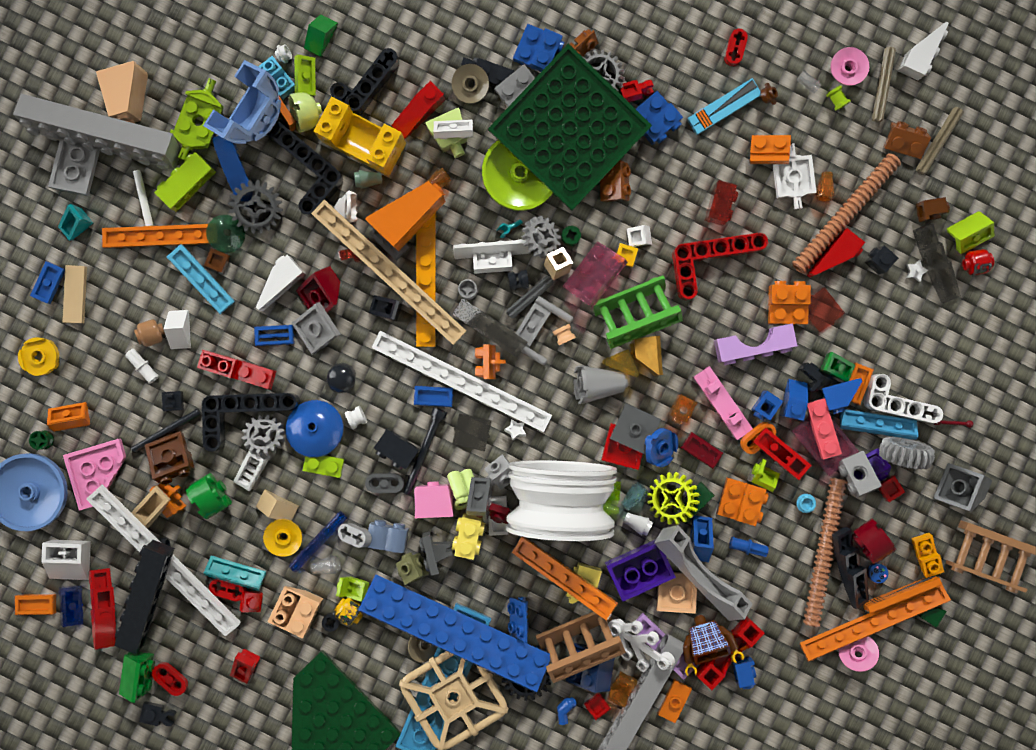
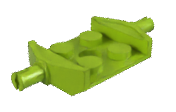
M208 78L206 87L203 90L185 92L187 97L174 130H170V133L182 144L178 156L180 159L185 160L189 150L205 149L210 145L214 132L203 125L213 110L222 114L224 106L213 96L212 91L216 84V81ZM200 116L203 117V124L196 126L195 119Z

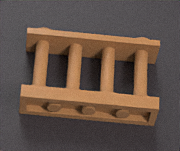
M960 520L958 528L965 530V538L956 563L946 560L945 564L951 565V570L961 574L967 571L1006 585V590L1018 593V590L1026 593L1027 589L1018 586L1027 558L1031 554L1036 555V547ZM976 535L983 536V544L973 570L965 567L964 563L973 537L976 538ZM997 541L1001 543L1000 547L1002 548L993 574L990 576L982 573L991 544ZM1016 548L1019 549L1018 553L1020 555L1009 583L1001 580L1000 577L1009 551Z
M593 611L536 635L541 649L547 648L550 654L552 664L547 665L546 669L553 683L626 653L620 637L616 636L613 638L607 622L612 620L611 616L608 620H605ZM600 625L606 641L595 645L590 629ZM582 633L588 649L577 653L572 637ZM565 641L570 656L559 660L554 644Z

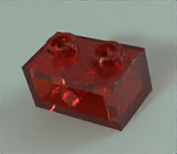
M721 180L715 183L704 221L723 226L727 221L731 220L733 215L731 206L738 197L737 185Z

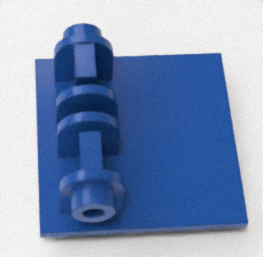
M509 597L507 606L510 614V622L508 623L509 633L511 636L527 643L528 601L526 597H518V599Z

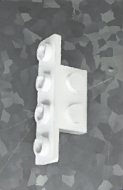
M523 239L453 245L455 259L473 258L474 274L513 271L511 255L529 254L530 252H528L529 246L523 245L526 242Z

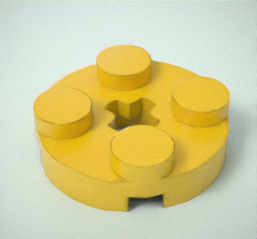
M39 337L28 339L23 343L24 346L18 352L19 365L31 375H47L59 366V351L51 340ZM38 351L40 352V354L43 355V358H41L40 362L39 360L35 359V356L38 355Z

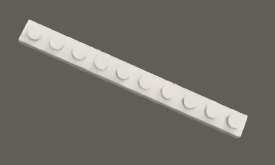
M382 331L379 332L372 346L373 349L542 432L545 431L551 419V414Z
M103 484L86 499L139 552L144 545H147L152 540L160 542ZM173 555L166 579L224 636H227L239 626L241 621Z

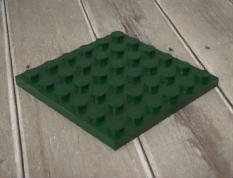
M568 43L488 128V131L572 211L652 125Z

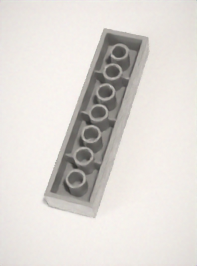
M25 94L20 95L13 113L19 123L27 129V132L35 136L41 134L54 141L63 138L64 142L69 145L81 144L84 148L92 151L97 147L104 154H116L126 160L135 159L144 165L154 164L163 170H168V168L174 170L179 161L178 156L181 146L174 135L169 132Z

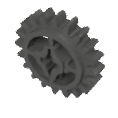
M249 180L248 186L241 183L242 190L237 187L234 189L237 195H230L234 201L229 202L228 205L234 207L229 210V213L236 214L232 221L239 219L238 227L244 224V231L251 227L252 233H255L256 228L259 229L260 233H263V227L269 231L271 229L270 223L274 226L277 225L274 218L280 219L281 216L277 212H281L283 209L277 206L282 203V200H276L279 193H272L274 187L267 189V182L260 186L259 180L256 181L255 185ZM253 191L251 200L241 201L244 194ZM261 193L269 198L271 205L262 201ZM255 202H257V205L263 208H259L257 211H254V208L250 205H253ZM241 209L249 212L251 221L242 214ZM271 212L267 219L258 222L261 213Z

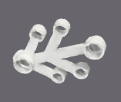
M614 619L609 622L608 626L612 635L620 637L626 651L621 657L629 661L635 652L638 658L636 666L640 671L645 672L650 667V663L645 658L643 652L655 659L658 667L662 670H669L675 664V658L671 653L663 652L659 654L645 644L647 642L653 646L659 641V636L656 632L651 631L649 634L632 635L628 632L631 631L634 634H639L643 630L641 622L635 620L632 623H625L621 619ZM627 641L630 642V644H631L633 650H632L631 648H629V645H628Z

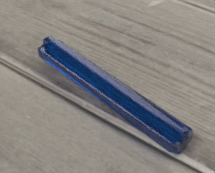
M341 511L338 512L289 564V568L293 572H297L347 519V516Z

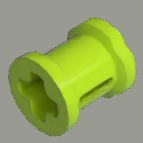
M841 85L826 94L827 98L830 97L833 102L835 111L840 110L851 102L843 93Z

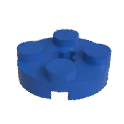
M660 428L652 435H648L645 439L646 461L658 467L668 465L673 460L671 457L673 452H677L678 449L677 435L666 428Z

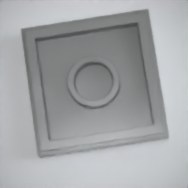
M320 302L314 304L292 322V325L312 355L341 335Z

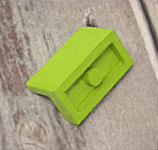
M978 211L948 227L947 233L956 239V250L963 254L995 236L994 222Z

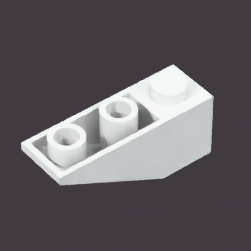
M945 22L905 54L898 72L916 80L927 76L932 69V65H930L932 59H935L940 51L938 46L948 33L946 28L949 23Z

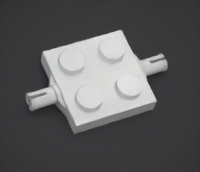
M792 143L789 164H773L777 198H793L794 209H802L801 197L817 193L812 155H796L795 144Z

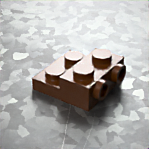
M181 431L145 445L154 481L163 485L169 484L173 481L172 478L177 476L181 478L187 477L191 474L190 471L195 470L191 452L187 449L184 433Z

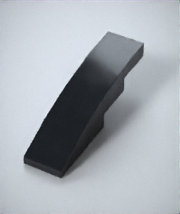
M844 527L832 534L834 552L846 593L852 607L857 609L869 602L867 568L860 566L859 548L853 546L851 529Z

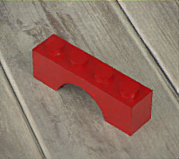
M747 616L731 630L739 647L737 649L739 652L752 648L765 634ZM731 655L701 663L697 667L696 676L713 690L725 677L728 667L733 662Z

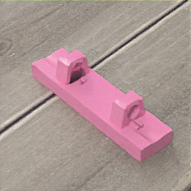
M710 366L693 376L736 440L753 429Z

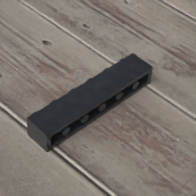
M152 540L142 547L139 554L141 560L134 570L136 576L129 587L131 593L124 603L126 609L119 620L121 626L115 633L117 639L114 646L137 654L145 645L175 548L156 540Z

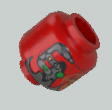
M985 249L970 251L965 255V259L962 260L963 269L971 276L989 273L994 266L992 253Z

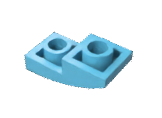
M273 56L258 66L266 70L274 78L279 88L278 94L283 100L295 91L294 82Z

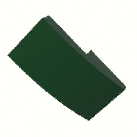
M702 482L693 491V493L700 494V496L694 497V500L700 501V504L693 505L698 509L697 512L690 511L693 517L715 496ZM688 496L682 500L685 506L688 502ZM676 507L672 510L675 514L682 512ZM685 515L687 518V522L684 523L687 524L692 518H689L687 515Z

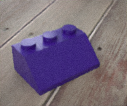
M655 540L605 562L622 602L676 578L666 555L656 546Z

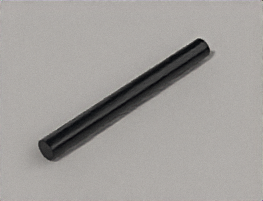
M197 408L132 446V451L134 453L139 452L145 448L146 444L163 438L202 415L201 411Z

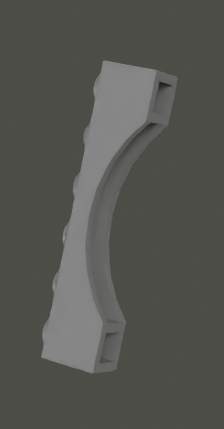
M678 525L663 528L654 542L656 546L728 621L745 619L752 606V603L741 591L721 581L702 564L693 550L691 538Z

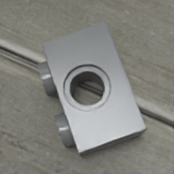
M864 451L842 459L839 462L840 466H838L841 475L848 480V489L852 495L855 494L856 498L875 491L882 486ZM854 471H860L863 475V479H856L854 477Z

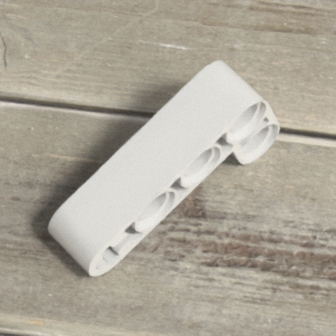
M874 374L871 376L863 399L864 406L867 409L927 423H937L942 420L943 411L940 407L888 395L891 385L890 378L885 374ZM878 378L882 380V385L880 388L876 385V380ZM874 396L878 399V403L876 406H873L872 404V398ZM892 401L896 402V409L894 411L891 409ZM912 405L915 407L913 415L909 411ZM924 411L933 413V416L924 414Z

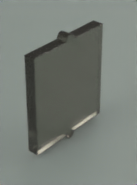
M459 413L457 425L454 427L455 434L452 444L485 451L487 440L490 438L489 431L492 421Z

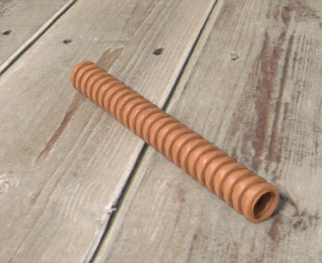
M888 153L886 158L878 164V167L870 173V176L862 182L863 185H860L855 190V194H852L851 198L847 199V203H844L843 207L839 208V212L837 211L835 216H832L831 221L829 220L827 225H824L823 229L819 231L820 234L815 236L816 239L813 238L811 240L812 243L808 244V248L805 247L804 252H801L800 256L796 257V261H793L792 265L798 272L805 274L807 272L806 269L811 268L810 265L815 263L814 260H818V256L822 255V251H826V247L830 246V242L832 243L834 238L838 237V233L840 234L842 229H845L846 225L850 223V220H853L854 216L858 214V211L862 210V207L866 205L865 202H869L870 198L877 193V189H880L885 180H888L889 176L893 174V171L897 170V167L901 165L900 159L897 156Z
M833 477L830 478L829 496L826 497L828 502H825L827 508H824L826 513L823 514L825 518L822 519L821 537L818 539L820 543L817 544L819 549L816 550L818 555H815L817 560L814 561L816 565L813 566L815 571L812 572V584L809 586L811 587V590L808 592L810 596L807 597L809 602H806L808 607L805 608V611L807 613L804 614L806 618L803 619L805 625L820 627V615L823 613L821 609L824 608L822 603H825L823 597H826L824 592L827 591L828 573L831 571L829 567L832 566L830 561H833L831 555H834V552H832L834 549L832 534L838 531L837 526L840 524L838 520L841 519L839 514L842 513L840 508H843L841 503L844 502L842 497L845 496L843 492L846 490L845 484H847L846 480Z

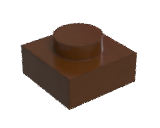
M211 248L204 266L224 273L231 256Z

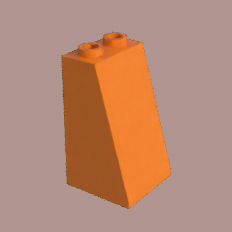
M427 181L367 216L365 220L399 252L446 202L444 199L445 194L436 183L432 185Z

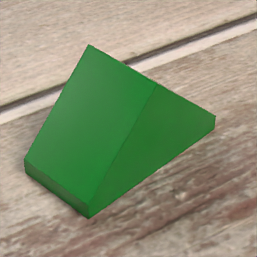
M320 14L308 25L304 49L322 57L338 23Z

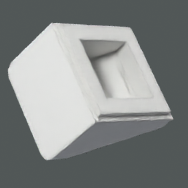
M642 225L627 229L629 246L652 245L649 226Z

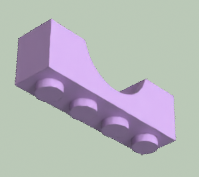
M792 323L770 328L766 340L757 347L743 344L736 335L714 340L718 363L724 362V365L736 363L735 359L743 358V361L755 359L754 355L761 354L762 357L773 355V351L780 350V353L790 352L792 347L797 346V341Z

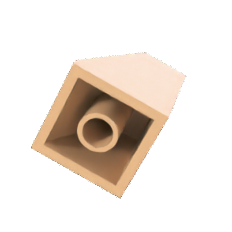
M134 61L96 71L108 116L131 123L141 121L148 79L147 72Z

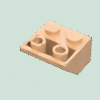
M284 586L268 622L303 639L310 629L323 598L306 590Z

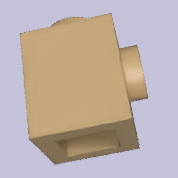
M562 247L546 255L544 266L552 279L555 280L570 273L573 262L570 255Z

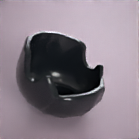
M337 363L327 373V384L334 392L339 394L347 393L355 385L356 372L349 364Z

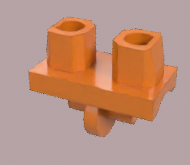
M484 344L483 347L475 348V357L483 359V366H476L475 376L483 377V379H496V372L501 371V364H506V360H500V352H496V345Z
M159 483L157 485L171 499L162 511L166 518L175 515L187 506L181 500L182 496L178 493L181 489L179 485L174 488L170 484L163 485Z

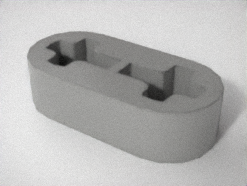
M345 523L338 529L339 538L357 548L368 547L371 543L372 537L370 532L355 524Z

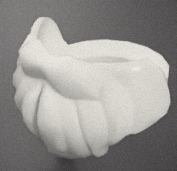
M347 191L342 198L338 199L334 206V209L349 223L358 220L356 217L357 194Z

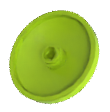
M498 140L488 149L482 164V180L487 193L496 203L510 210L527 211L540 206L551 196L552 192Z

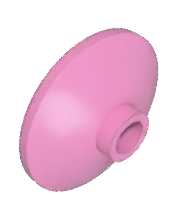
M843 48L832 58L831 73L836 81L843 85L853 86L859 84L866 78L869 72L868 58L857 48ZM845 66H849L851 70L847 71Z
M868 636L840 648L839 657L847 668L857 672H864L872 669L878 662L879 649L874 640ZM860 652L862 657H856L855 653Z

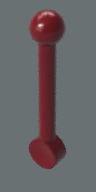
M941 420L934 423V425H963L968 428L974 425L971 420L966 422Z

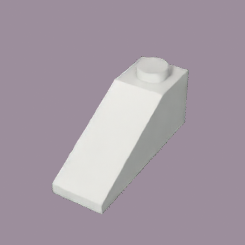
M286 255L276 260V265L272 268L256 308L258 310L264 311L306 275L292 257Z

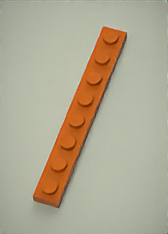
M943 585L874 613H868L800 642L799 645L807 661L810 662L948 603L951 599Z

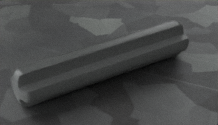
M549 276L544 277L506 310L509 317L515 318L538 296L551 287L554 283Z

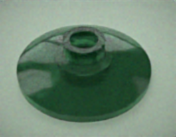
M219 215L213 218L207 226V240L217 251L232 253L238 250L245 241L243 225L238 227L239 220L232 221L233 216ZM224 230H229L230 236H226Z

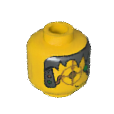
M342 598L334 609L336 611L335 617L346 626H351L353 623L357 625L363 617V614L358 611L361 604L351 598Z

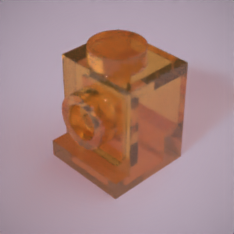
M678 394L668 414L672 417L671 421L680 425L683 422L688 423L698 402ZM681 407L686 408L685 414L680 413Z

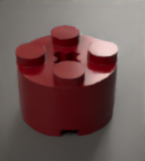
M871 518L853 531L852 539L861 548L864 547L862 550L863 554L875 564L885 559L897 549L883 529L876 526L877 522Z

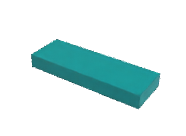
M210 556L203 572L205 576L260 591L266 576V571L215 556Z

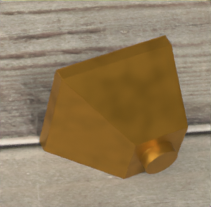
M660 336L633 340L629 344L630 355L633 354L634 359L653 376L663 375Z

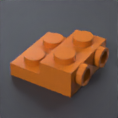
M775 281V285H770L768 324L793 323L807 325L808 305L811 302V285H806L805 281H795L794 285H786V281Z
M727 477L716 514L756 526L763 517V512L760 510L762 504L765 505L767 503V489Z

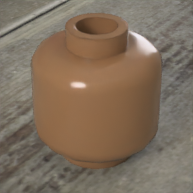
M154 319L139 323L137 329L134 330L139 344H143L145 347L162 342V335L165 334L162 323L157 324Z

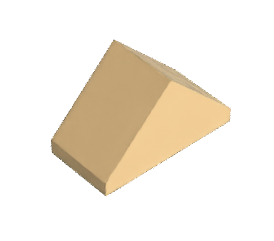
M264 489L256 505L269 518L276 520L287 519L290 521L293 520L299 508L298 505Z

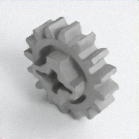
M542 216L534 217L526 222V227L522 229L525 235L521 237L526 239L523 245L529 246L528 252L533 251L534 257L539 255L540 258H544L547 254L558 250L557 247L561 245L557 241L561 238L556 233L559 229H554L555 223L552 222L550 224L548 217L544 220Z
M259 415V420L251 418L253 423L245 424L248 429L242 430L243 435H245L242 437V440L246 442L244 446L246 449H249L251 454L256 451L257 456L260 457L264 453L267 457L269 451L275 454L276 447L281 449L279 442L285 441L282 436L285 432L284 429H281L283 427L281 422L277 423L278 421L275 417L270 420L269 415L265 419Z

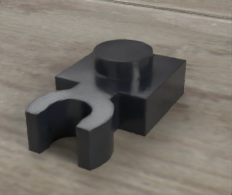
M145 701L142 706L139 722L158 726L162 722L165 726H172L174 721H170L168 715L174 716L177 712L172 709L163 711L164 705Z

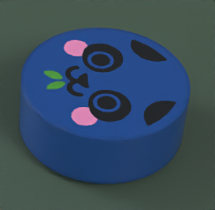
M875 563L869 566L867 575L873 582L883 583L887 580L889 572L884 565Z

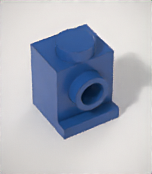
M762 391L761 396L751 409L755 412L753 416L761 421H764V419L770 421L783 401L769 391ZM764 403L767 405V409L765 411H763L761 408V406Z
M750 656L745 657L744 660L741 658L735 659L737 663L732 662L736 684L739 688L743 689L753 688L755 685L754 678H756V671L754 666H752L755 665L753 659Z

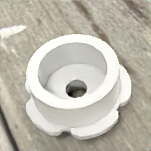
M285 44L282 46L277 45V50L275 51L277 59L280 62L288 63V60L292 59L291 51Z

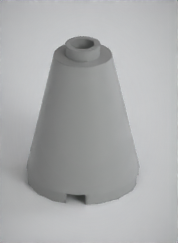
M583 365L576 366L574 373H578L577 379L573 380L575 398L576 400L580 399L579 404H585L624 392L625 388L628 387V378L621 372Z

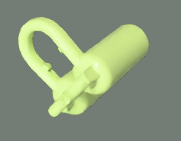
M465 469L461 472L453 471L447 475L456 499L453 505L456 510L467 508L471 477H474L471 469Z

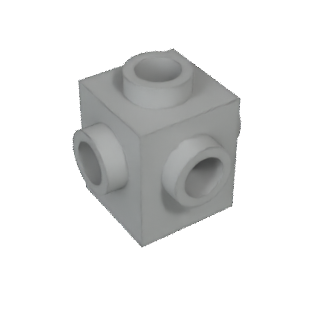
M503 454L484 468L488 473L486 478H491V485L494 486L496 484L501 490L510 484L508 474L510 471H513L509 469L510 462Z

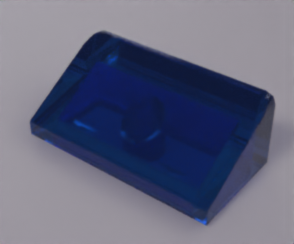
M81 585L59 587L61 626L67 627L83 624Z

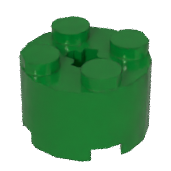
M212 473L205 475L186 489L190 503L193 504L195 502L200 509L198 514L205 519L213 517L232 504L231 499L224 492L226 486L221 480L217 482Z

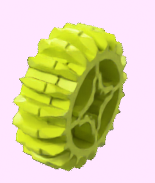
M670 472L667 473V479L664 475H660L661 482L655 479L654 483L657 486H650L649 488L653 490V493L647 494V496L652 497V500L647 501V503L654 505L650 508V511L657 510L654 517L658 518L661 516V522H665L667 519L669 525L673 523V520L676 525L680 524V519L683 522H687L685 515L692 518L693 514L690 511L697 512L698 510L693 505L700 504V501L694 500V497L700 496L699 493H693L697 486L693 485L690 487L693 480L689 479L685 482L686 475H682L679 479L680 475L675 472L674 476ZM673 482L682 485L674 491L666 487L667 484ZM685 490L688 496V502L686 506L682 501V496L684 495ZM660 492L665 497L662 506L659 501ZM671 495H676V502H671ZM675 506L682 512L671 515L666 510Z

